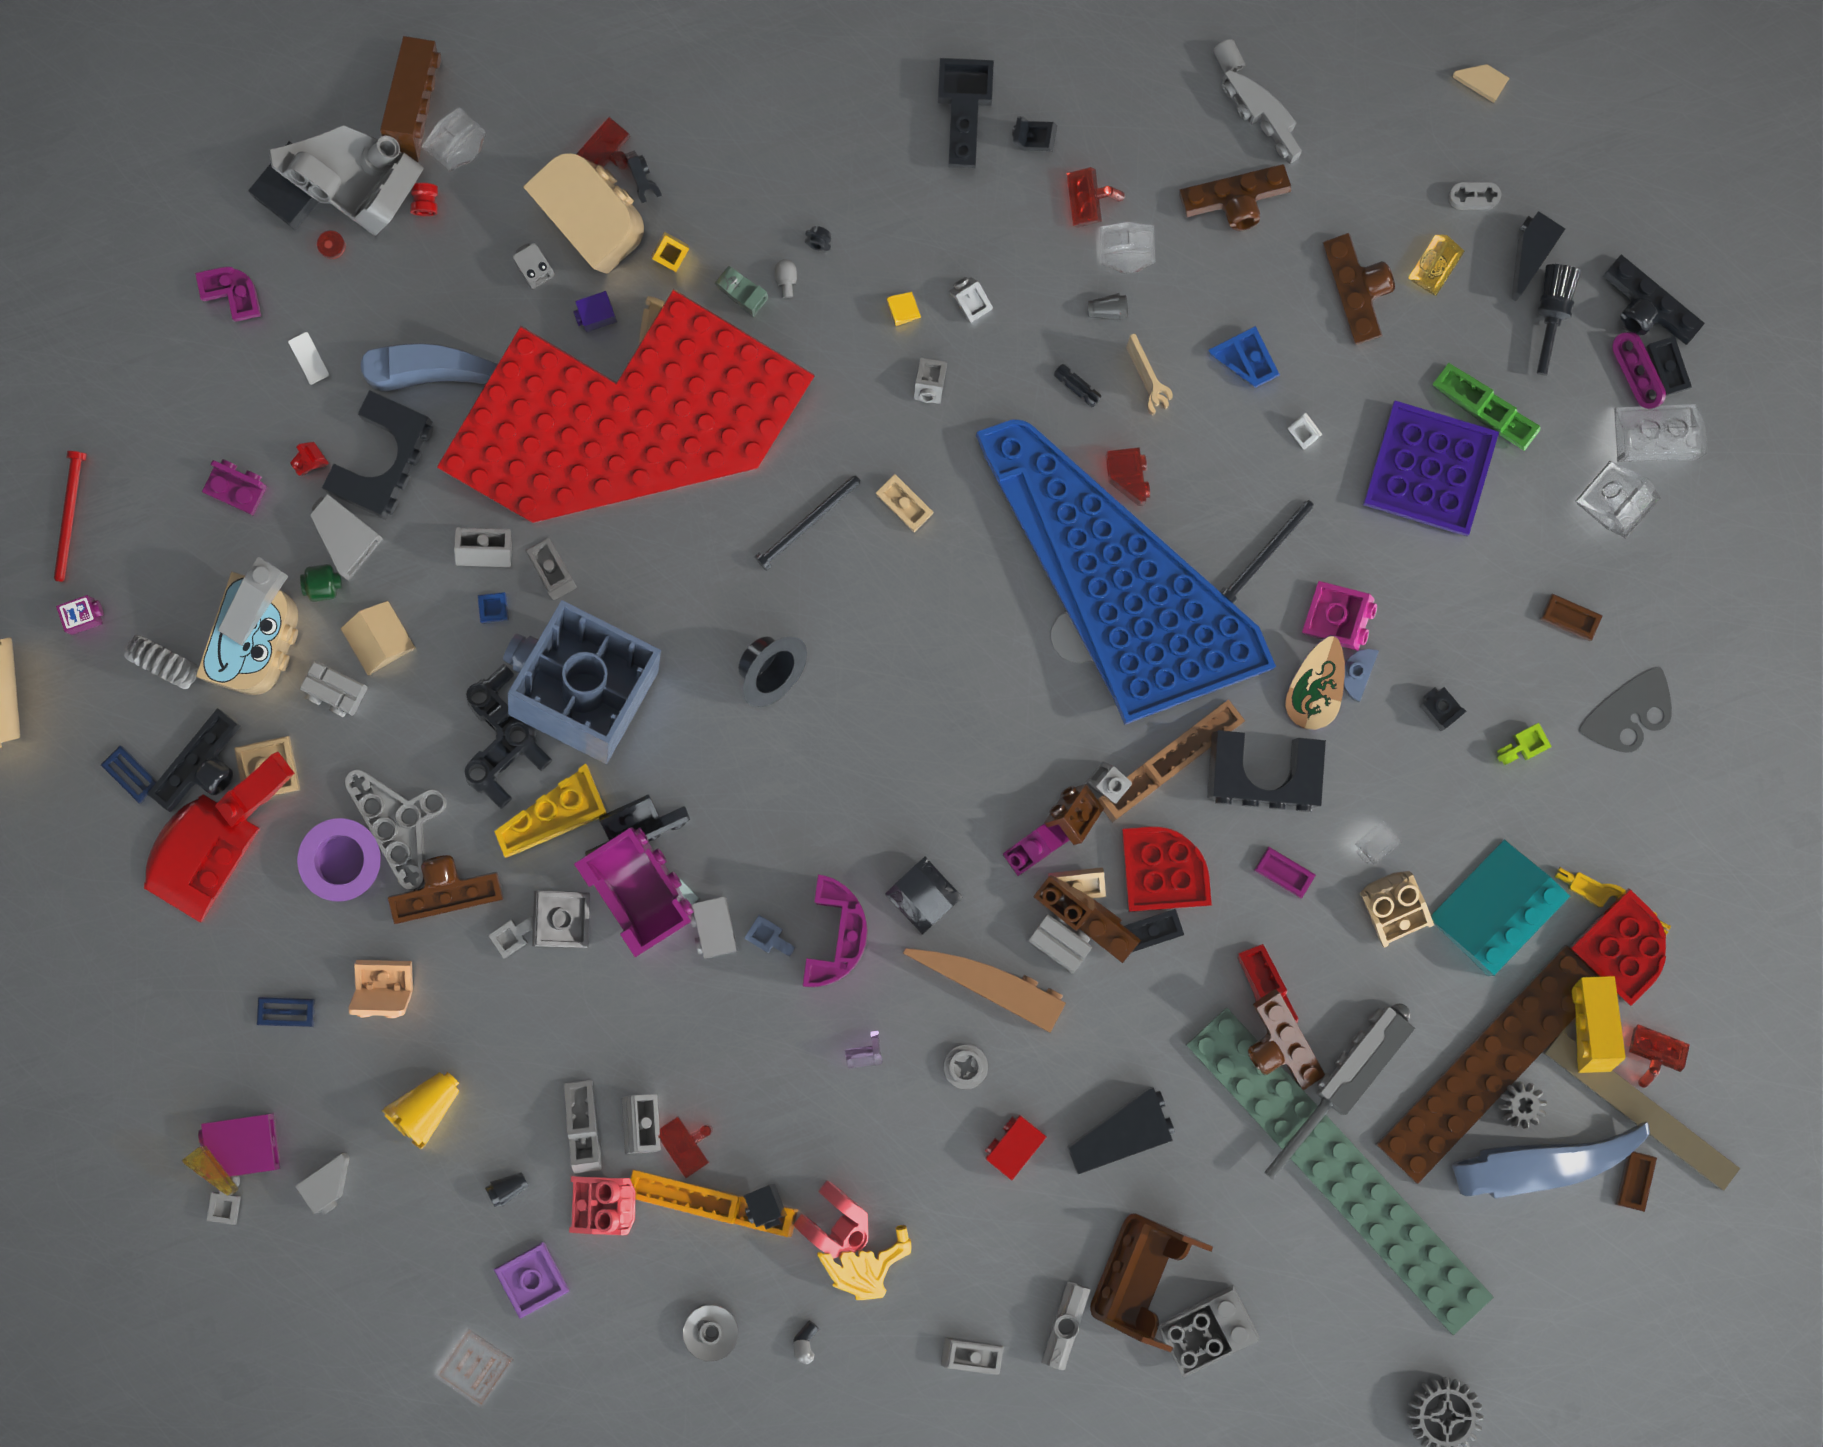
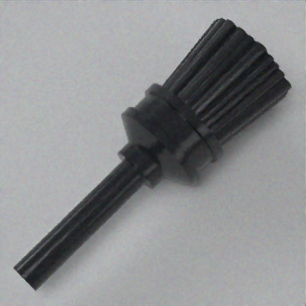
M1556 263L1546 265L1544 295L1540 297L1541 303L1537 311L1545 317L1544 323L1547 324L1537 374L1548 375L1557 327L1561 326L1563 320L1572 317L1571 310L1574 306L1572 298L1581 274V270L1578 268Z

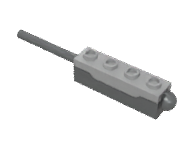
M1398 1003L1391 1008L1387 1007L1383 1010L1378 1008L1369 1019L1371 1025L1365 1032L1363 1030L1358 1032L1351 1042L1354 1044L1353 1048L1349 1053L1344 1051L1334 1064L1337 1068L1331 1075L1326 1073L1317 1084L1320 1089L1316 1094L1321 1098L1320 1104L1264 1173L1271 1179L1275 1178L1331 1107L1341 1115L1349 1113L1414 1031L1415 1027L1407 1022L1410 1019V1010L1406 1005Z

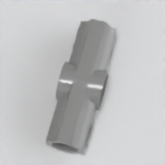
M1067 1281L1057 1315L1053 1320V1327L1041 1363L1065 1371L1075 1337L1079 1332V1324L1091 1289ZM1063 1319H1070L1074 1323L1073 1329L1068 1333H1063L1058 1329V1325Z

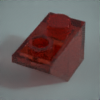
M1140 447L1107 451L1105 458L1108 482L1135 504L1144 506L1146 498H1150V486L1148 481L1144 482L1143 471H1147L1146 456L1140 454Z

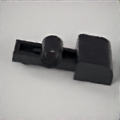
M940 58L938 103L951 104L949 167L976 168L978 105L992 106L994 60Z

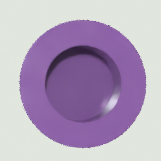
M336 818L321 822L307 833L298 851L297 864L301 879L315 895L329 901H347L360 896L370 888L378 875L381 857L377 841L366 827L353 820Z

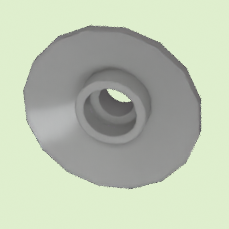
M704 1305L694 1310L686 1319L683 1327V1341L688 1351L696 1358L706 1362L718 1361L727 1357L735 1348L738 1340V1325L734 1316L725 1308L717 1305ZM707 1328H715L717 1331L716 1336L709 1337L706 1334Z

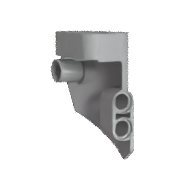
M345 125L297 143L269 150L271 167L315 200L321 203L332 204L374 236L392 220L424 169L422 165L407 154L400 152V146L393 137L385 135L376 139Z

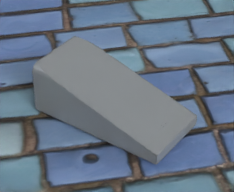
M550 538L525 550L553 600L577 588Z
M945 1338L941 1366L948 1369L999 1375L1004 1347Z

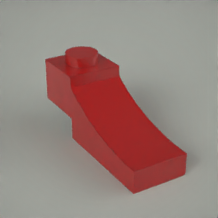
M279 752L273 753L247 778L228 791L215 807L228 824L233 827L247 820L260 805L268 802L295 773Z
M1264 944L1238 953V960L1256 1001L1276 989L1280 992L1296 1023H1298L1299 1018L1287 997V988Z

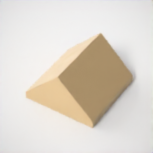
M389 601L359 611L341 628L368 676L416 648Z

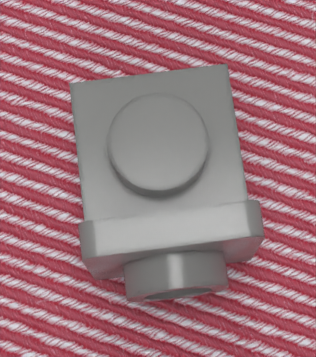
M964 277L954 283V288L949 291L951 297L956 299L970 323L993 309L980 283L973 278Z
M920 358L915 383V400L925 403H941L947 362Z
M1104 761L1086 781L1091 788L1101 792L1113 803H1117L1132 785V782L1116 767Z

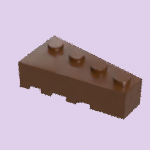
M403 36L380 131L382 136H391L398 142L401 153L404 152L413 160L419 162L425 124L430 107L431 92L435 88V70L440 67L441 53L437 52L435 41Z

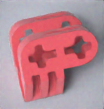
M826 1180L818 1192L845 1215L839 1218L831 1229L830 1235L803 1214L799 1216L793 1226L820 1250L830 1253L833 1258L840 1257L841 1252H857L865 1247L868 1242V1213L842 1190Z

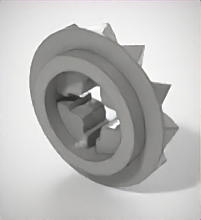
M960 1045L953 1048L944 1061L946 1078L953 1086L960 1089L977 1087L984 1081L988 1072V1062L985 1055L980 1049L972 1045ZM971 1055L970 1065L977 1070V1073L967 1071L961 1079V1068L954 1062H965Z

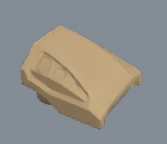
M1410 871L1387 875L1368 884L1360 892L1377 936L1384 948L1389 946L1388 943L1425 926H1434L1427 904L1414 875Z

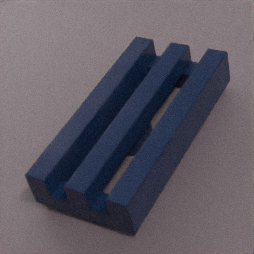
M119 746L101 764L139 804L145 801V798L149 796L147 793L157 782L123 746ZM120 754L150 783L148 786L118 758ZM112 762L142 790L140 794L110 766Z
M258 997L257 1025L314 1027L315 999ZM264 1003L307 1004V1010L264 1009ZM264 1014L307 1015V1021L263 1020Z

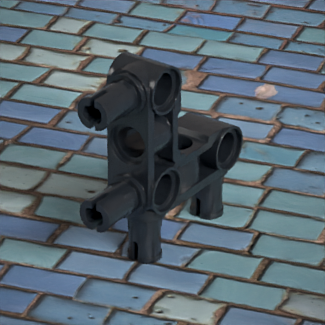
M505 664L499 667L487 680L483 679L471 685L466 693L468 706L480 721L484 720L496 732V739L483 752L479 751L466 765L464 771L466 782L478 793H485L500 809H503L512 800V797L496 780L520 755H525L540 771H543L552 762V759L536 744L535 736L537 729L508 715V705L498 696V691L514 677V673ZM477 692H482L487 698L483 703L478 704L472 701V696ZM514 731H522L525 734V738L521 742H514L510 739V735ZM480 768L485 771V776L481 780H473L470 777L471 771Z

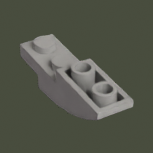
M1231 70L1225 72L1222 80L1223 90L1229 98L1233 97L1238 104L1237 111L1242 119H1247L1251 125L1261 120V128L1268 137L1271 136L1275 141V148L1282 159L1286 158L1289 164L1297 160L1302 150L1290 133L1293 131L1296 121L1286 108L1256 82Z

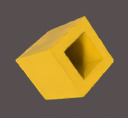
M664 231L651 256L656 262L677 272L689 250V246Z

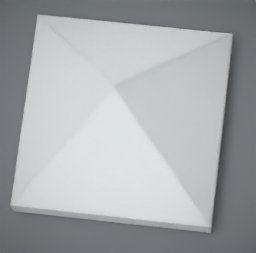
M1307 413L1287 428L1303 450L1323 435Z

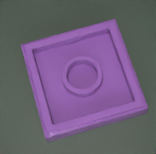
M544 1242L494 1269L519 1319L570 1291Z

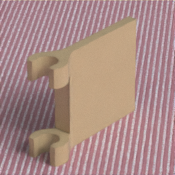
M1132 334L1126 348L1148 392V411L1151 415H1154L1156 410L1153 405L1158 406L1159 402H1161L1164 409H1167L1169 406L1168 400L1172 399L1173 394L1170 388L1158 381L1136 334Z

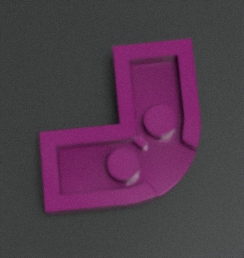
M221 267L195 273L200 299L203 302L228 296L232 319L235 322L261 316L255 285L244 272L233 267Z

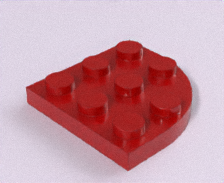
M1163 827L1122 829L1128 912L1212 906L1210 877L1206 861L1197 846L1177 831Z
M1629 888L1570 946L1600 977L1615 976L1617 994L1630 1006L1655 983L1666 961V935L1660 920Z

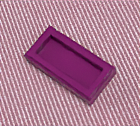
M1269 846L1254 869L1255 872L1300 899L1303 898L1316 876Z

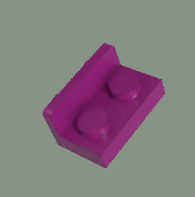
M222 459L221 463L212 460L210 465L213 469L202 492L253 516L267 488L261 482L262 477L248 470L245 474L236 471L237 465Z

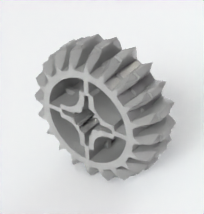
M134 635L133 639L129 641L124 656L130 662L183 689H189L190 685L194 683L199 669L197 664L141 635Z
M1447 1377L1442 1378L1441 1386L1436 1378L1431 1379L1432 1388L1426 1383L1421 1384L1425 1392L1421 1394L1415 1390L1413 1394L1419 1398L1418 1402L1410 1400L1408 1403L1411 1407L1415 1408V1411L1407 1412L1409 1418L1416 1419L1408 1423L1410 1429H1417L1413 1437L1416 1440L1423 1437L1421 1440L1423 1447L1429 1446L1430 1443V1447H1458V1444H1461L1463 1447H1469V1444L1466 1442L1468 1437L1476 1441L1477 1437L1472 1434V1431L1474 1429L1477 1431L1482 1430V1427L1475 1422L1476 1420H1483L1484 1415L1475 1413V1411L1482 1408V1404L1478 1402L1473 1403L1478 1395L1475 1392L1468 1394L1470 1386L1464 1384L1459 1389L1460 1381L1454 1379L1450 1385L1449 1378ZM1441 1394L1437 1406L1425 1411L1427 1404L1434 1397ZM1450 1394H1455L1462 1399L1466 1412L1453 1409ZM1447 1407L1446 1411L1455 1416L1446 1417L1444 1422L1441 1418H1438L1436 1416L1443 1415ZM1424 1420L1438 1423V1430L1441 1432L1440 1438L1428 1432ZM1465 1421L1462 1429L1454 1436L1449 1437V1435H1452L1454 1425Z

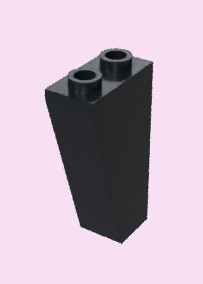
M1154 1087L1145 1089L1067 1146L1076 1173L1081 1174L1173 1141L1171 1134L1175 1133L1170 1117L1165 1118L1161 1109L1166 1106L1161 1092H1155Z

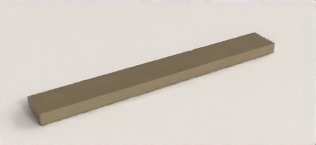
M1561 1032L1545 1050L1544 1054L1633 1123L1638 1125L1642 1122H1648L1650 1136L1720 1190L1724 1191L1740 1170L1733 1162L1613 1070L1611 1072L1578 1073L1577 1043L1565 1033Z

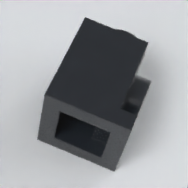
M1436 687L1423 696L1425 702L1420 706L1440 731L1448 728L1467 712L1445 687L1439 691ZM1440 701H1444L1447 705L1446 711L1439 709L1438 704Z

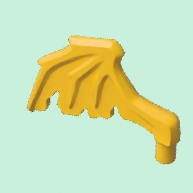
M899 1225L895 1228L897 1242L888 1249L879 1251L877 1259L870 1250L866 1252L859 1250L858 1256L852 1251L841 1252L839 1259L842 1266L833 1261L830 1253L818 1252L817 1256L834 1281L832 1286L855 1295L856 1300L883 1298L887 1291L883 1281L890 1265L911 1253V1239L908 1237L907 1227Z

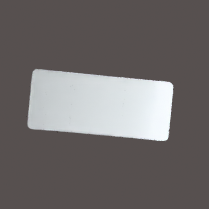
M308 332L289 340L288 343L310 385L329 376Z

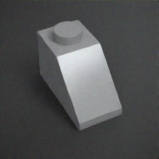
M347 1153L339 1155L295 1186L313 1214L320 1211L326 1214L338 1206L336 1200L343 1195L350 1159Z

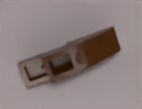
M1052 875L1046 879L1033 896L1076 932L1079 929L1121 963H1124L1141 941L1120 924L1122 920L1082 891Z

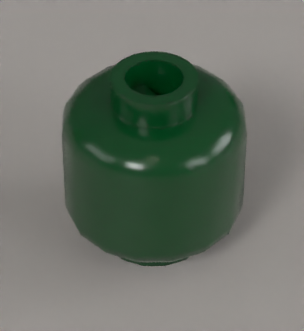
M329 564L309 566L305 569L304 574L300 575L303 596H308L312 602L334 599L337 595V589L342 588L341 575L338 572L335 573L333 567Z

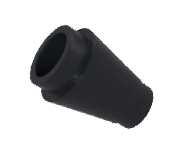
M522 1172L491 1181V1185L485 1187L494 1207L499 1205L503 1207L529 1186Z

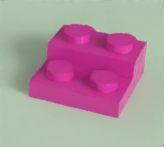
M1318 581L1302 633L1322 640L1327 636L1334 635L1339 639L1342 647L1358 651L1359 646L1365 645L1368 639L1369 630L1365 628L1368 619L1375 617L1377 611V604L1374 603L1375 599L1369 593Z

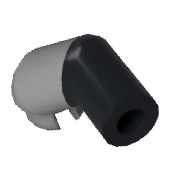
M810 1320L793 1339L794 1356L797 1361L803 1364H809L814 1359V1353L810 1348V1340L819 1331V1328Z

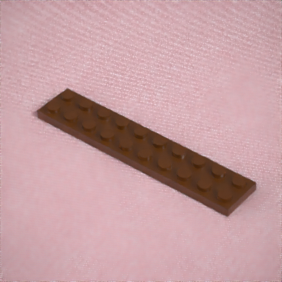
M1564 945L1376 1145L1418 1184L1500 1098V1095L1507 1090V1086L1512 1085L1576 1017L1575 1003L1572 998V989L1582 977L1600 976L1572 949Z

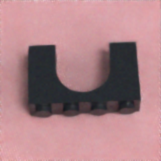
M369 390L358 415L362 420L393 434L398 447L396 460L387 472L376 477L360 476L333 464L322 489L335 497L386 519L388 514L392 515L397 507V495L400 489L404 490L409 482L410 475L408 473L411 466H416L421 457L422 451H420L423 442L428 441L433 432V426L431 425L433 422L428 416Z
M1221 730L1212 732L1207 798L1215 799V804L1232 805V800L1242 801V806L1259 807V803H1268L1270 809L1285 810L1286 805L1296 806V811L1312 812L1313 808L1322 805L1326 740L1293 739L1290 771L1286 781L1275 790H1264L1255 786L1248 779L1244 771L1245 733Z

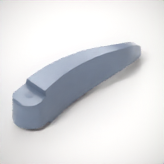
M411 343L368 350L361 360V371L369 386L383 392L433 382L457 381L486 384L498 363L460 349L439 344Z
M1642 1122L1621 1134L1590 1143L1517 1145L1482 1149L1480 1156L1457 1161L1452 1166L1460 1194L1464 1196L1489 1193V1195L1496 1199L1554 1189L1583 1182L1612 1168L1637 1149L1649 1136L1650 1130L1648 1122Z

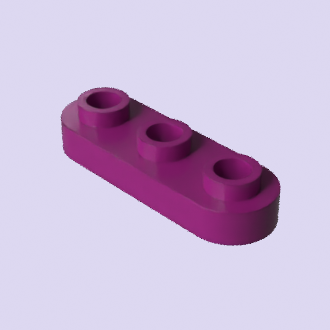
M1633 332L1619 334L1613 341V352L1637 402L1646 409L1659 407L1665 401L1666 391L1641 338ZM1628 341L1632 342L1633 348L1631 351H1629L1626 348V343ZM1639 365L1644 367L1643 375L1638 373ZM1650 390H1654L1656 392L1655 399L1650 398Z

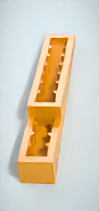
M632 1171L630 1180L636 1192V1200L784 1237H792L793 1224L796 1221L798 1209L784 1206L787 1216L780 1218L782 1224L766 1230L764 1225L756 1227L755 1223H750L745 1212V1208L748 1205L742 1195L643 1171Z

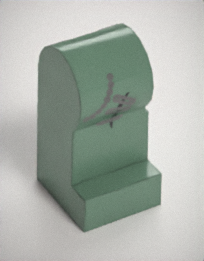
M730 266L725 269L715 282V285L724 294L753 317L768 299L767 291L759 285H755L748 278L743 277Z

